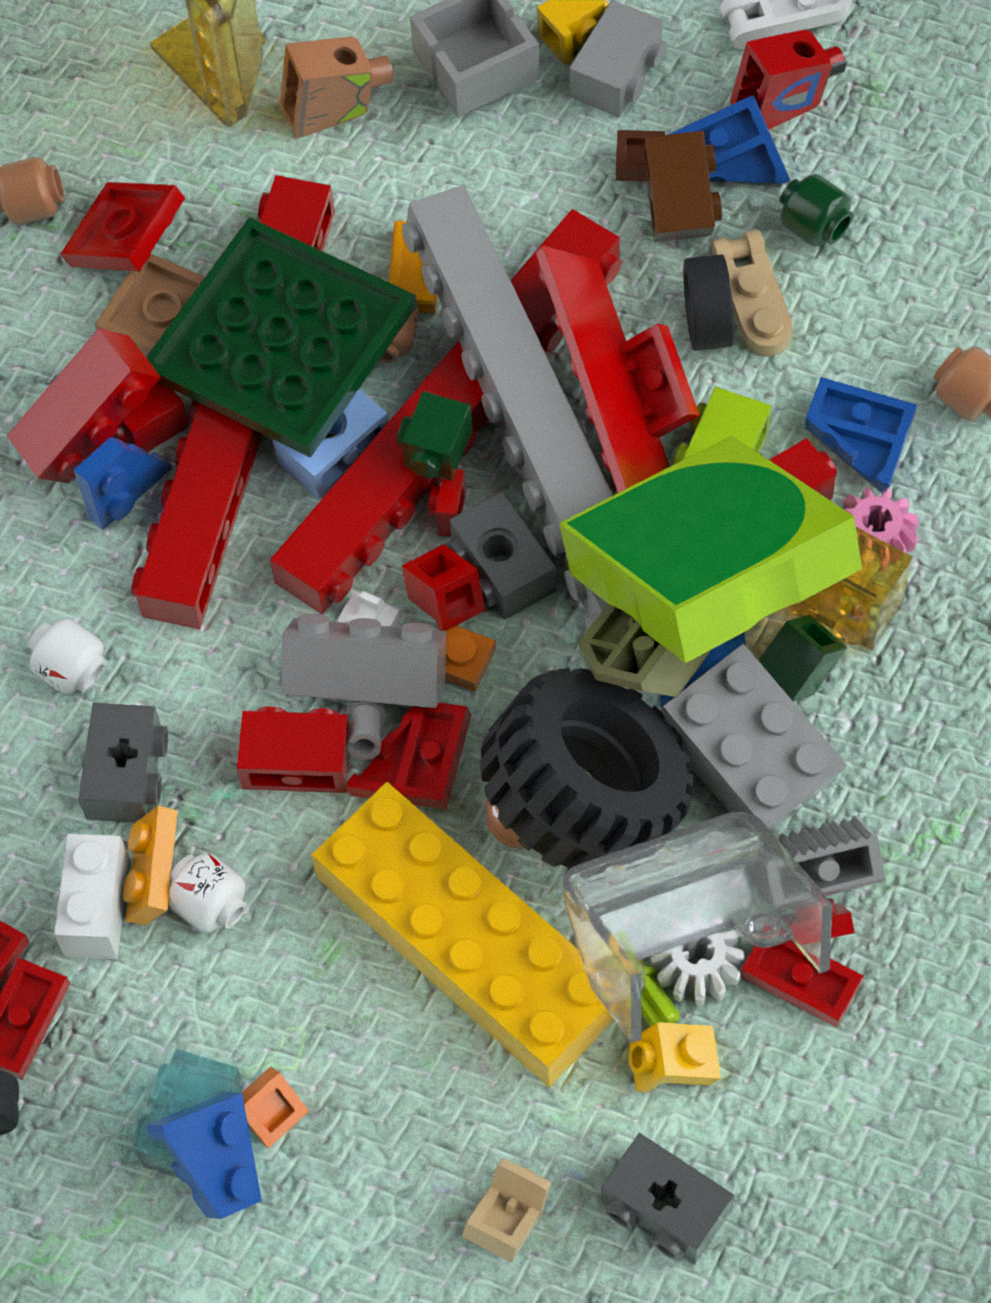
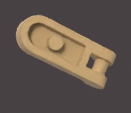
M755 229L743 232V238L728 241L727 237L711 240L712 255L723 254L727 262L733 315L746 347L754 354L764 357L782 353L789 346L791 340L792 321L766 254L760 230ZM747 256L750 265L736 268L733 260Z

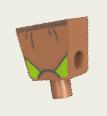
M352 36L286 44L280 105L296 139L353 120L368 112L371 88L393 82L391 62L386 55L367 59L358 39Z

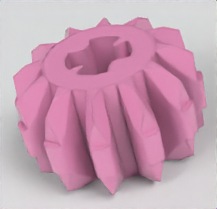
M867 486L862 491L861 499L851 494H848L847 498L844 499L843 509L852 514L855 519L862 564L861 574L868 569L869 565H876L882 576L888 571L889 562L902 567L907 560V552H913L917 546L918 536L915 532L919 523L917 514L908 513L909 503L907 498L893 502L891 500L892 492L889 487L882 492V496H874L871 489Z

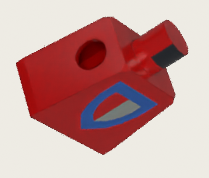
M806 29L748 41L745 45L730 104H735L753 95L768 130L815 109L820 104L828 78L842 74L846 69L844 54L837 46L823 49L813 33Z

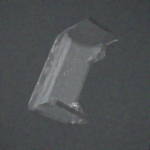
M744 812L727 813L657 837L648 842H642L576 865L569 869L563 877V901L591 989L631 1043L642 1039L641 991L645 986V968L639 961L641 959L732 927L743 941L761 948L776 946L792 940L819 973L830 970L833 903L767 826L752 814Z

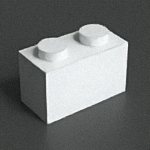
M67 833L54 936L64 957L118 960L125 903L122 892L130 862L121 836Z

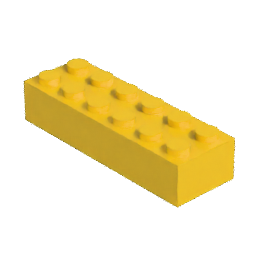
M388 782L311 854L316 877L322 884L549 1088L624 1012V989Z

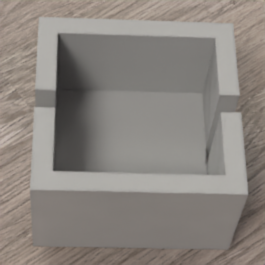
M444 0L410 16L413 52L433 81L437 79V88L457 117H461L540 79L539 43L518 14L514 16L513 6L508 0Z

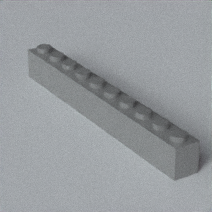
M463 184L410 202L406 224L402 225L405 243L411 253L418 252L424 265L422 267V276L426 288L431 295L437 294L441 301L444 326L451 337L457 336L464 350L461 356L465 371L471 380L477 379L484 393L482 395V404L486 416L491 423L497 422L503 433L502 446L505 456L512 467L518 466L525 480L523 482V492L526 501L533 511L539 510L546 525L543 528L547 546L553 555H560L567 570L564 572L566 586L574 600H581L588 614L585 618L588 630L608 603L570 574L559 523L613 496L465 185Z

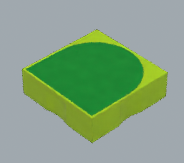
M732 435L559 523L570 574L609 605L615 606L631 615L645 633L684 663L749 630L768 615L792 604L799 603L862 569L854 516Z

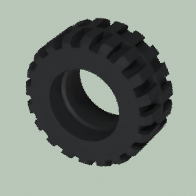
M569 668L551 670L548 673L539 674L531 679L489 729V733L483 739L480 771L481 780L488 782L485 786V795L490 806L496 805L499 810V821L506 830L511 828L519 836L517 842L527 851L534 849L542 855L541 860L553 867L559 865L567 867V873L587 876L591 872L593 878H605L625 875L634 871L651 856L680 824L691 806L693 775L689 774L691 762L688 753L680 748L681 738L674 727L669 728L663 721L664 715L655 705L651 708L641 699L643 695L634 689H626L622 686L596 680L589 669L578 668L570 671Z

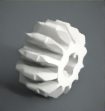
M695 911L691 914L690 925L688 926L674 916L670 920L669 928L671 933L659 932L655 937V945L659 950L651 955V966L661 970L657 975V983L661 988L675 985L673 999L676 1002L683 1000L688 992L694 993V1002L698 1007L704 1005L706 992H709L714 998L721 1001L726 996L724 984L736 986L740 981L741 974L736 967L744 963V951L734 947L738 942V934L735 930L720 933L722 919L718 915L712 918L708 925L701 924L700 913ZM699 953L707 956V959L701 958L696 965L688 961L689 959H695Z

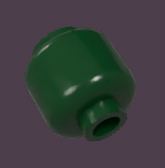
M819 174L809 175L801 181L798 179L792 180L780 196L779 202L783 205L781 211L782 225L814 247L826 243L831 245L836 243L848 230L854 217L853 212L850 211V196Z

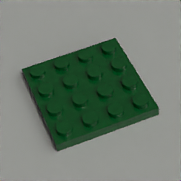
M249 217L146 358L161 377L158 383L311 458L416 309V296Z

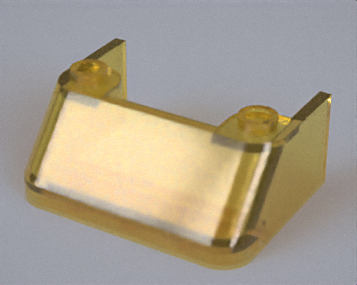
M185 0L189 17L151 41V49L225 126L231 127L247 116L263 59L262 46L265 45V39L259 29L255 0Z

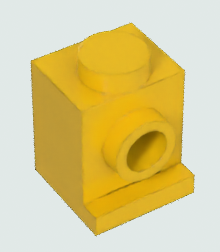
M547 0L537 7L538 37L566 66L573 62V52L585 44L609 6L607 0Z

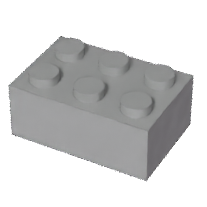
M744 644L731 652L661 709V713L664 715L663 721L669 728L674 727L680 736V748L682 751H687L691 762V769L755 844L830 785L847 766Z

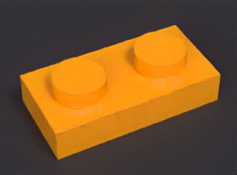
M157 806L137 820L131 828L128 838V849L133 852L131 871L125 879L122 892L123 900L127 902L125 921L145 926L168 909L177 810Z

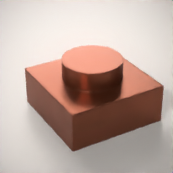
M617 130L616 181H646L642 153L645 137L665 135V131Z

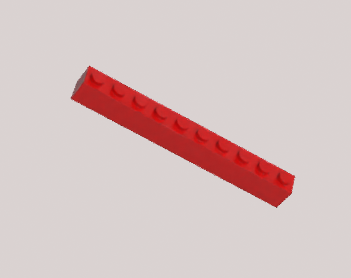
M275 175L270 193L263 192L260 198L258 220L323 251L335 214L331 185ZM193 400L189 416L192 425L188 437H181L178 442L175 455V464L178 467L174 479H168L164 484L161 495V508L163 512L159 524L152 523L146 541V550L149 554L145 566L138 567L134 573L131 594L133 597H136L143 618L201 630L263 434Z
M571 209L537 249L539 250L547 246L597 260L607 285L615 279L622 265V260L620 259V237L574 209ZM535 251L510 281L544 352L551 353L559 345L563 334L559 331L555 322L556 310L550 293L540 279L539 270L541 267ZM459 341L270 559L275 584L323 615L333 602L339 603L347 596L352 588L353 578L364 565L371 566L379 558L384 549L385 540L395 529L401 530L408 524L415 512V505L426 492L430 494L433 485L440 486L442 482L441 477L425 478L414 473L410 468L404 467L402 446L397 445V436L401 422L405 416L412 417L422 391L471 405L473 431L463 456L471 449L476 433L486 421L491 423L483 408L482 395L484 393L477 379L471 380L465 371L461 356L464 350Z

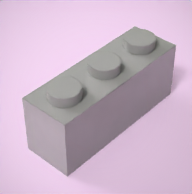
M305 614L298 618H293L282 635V694L436 708L445 690L447 631L432 630V626L418 622L406 623L401 627L381 626L378 620L371 618H358L351 620L349 623L329 621V617L322 614Z

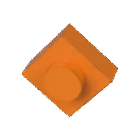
M459 626L447 630L445 681L476 692L496 651V640Z
M271 1066L242 1092L248 1128L256 1139L268 1149L309 1112L281 1073Z

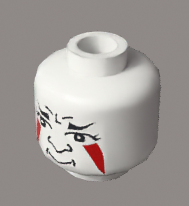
M70 618L61 619L52 626L47 622L43 623L31 636L27 645L32 650L29 661L31 671L63 695L72 694L77 690L82 694L87 692L99 679L107 665V660L103 658L104 644L101 640Z
M203 853L195 857L190 854L184 857L171 871L169 907L196 930L203 933H211L221 926L229 929L244 914L247 904L243 901L246 891L245 880L242 875L216 855Z

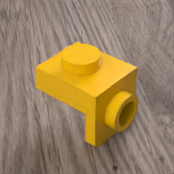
M657 1022L630 1040L629 1066L634 1074L637 1092H649L662 1083L710 1086L721 1079L713 1026Z

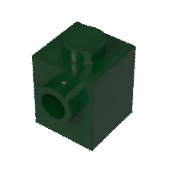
M422 391L412 417L405 416L398 431L397 445L402 446L404 467L410 468L414 473L425 478L441 477L452 481L473 431L471 405Z
M809 614L786 621L759 659V662L794 702L812 696L817 692L848 647Z

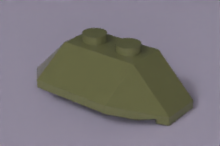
M607 604L578 642L579 650L596 680L642 692L678 697L710 653L708 651L684 663L645 633L631 615Z

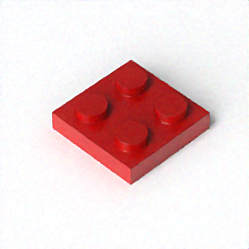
M107 182L60 255L70 267L139 272L142 266L149 260L152 250L166 228L173 222L174 215L185 200V197L176 185Z

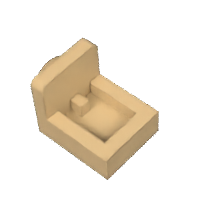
M501 1159L496 1166L491 1186L467 1220L462 1237L512 1263L542 1216L551 1187L550 1182L527 1168L521 1167L507 1159Z

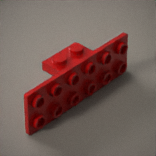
M544 246L536 251L541 267L539 270L540 279L550 293L556 310V325L564 335L572 357L570 359L572 372L580 381L587 401V416L596 427L603 447L601 452L602 460L612 474L619 493L670 467L660 437L700 415L669 327L657 323L626 341L599 262L592 258Z

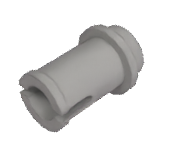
M352 701L345 709V714H347L349 721L348 751L350 755L360 760L375 758L380 753V728L386 720V710L381 703Z

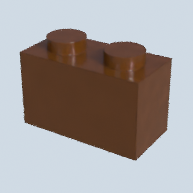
M703 131L645 137L642 153L654 242L711 236L715 228V221H722L719 192H711L709 174L716 173L713 144L705 145Z

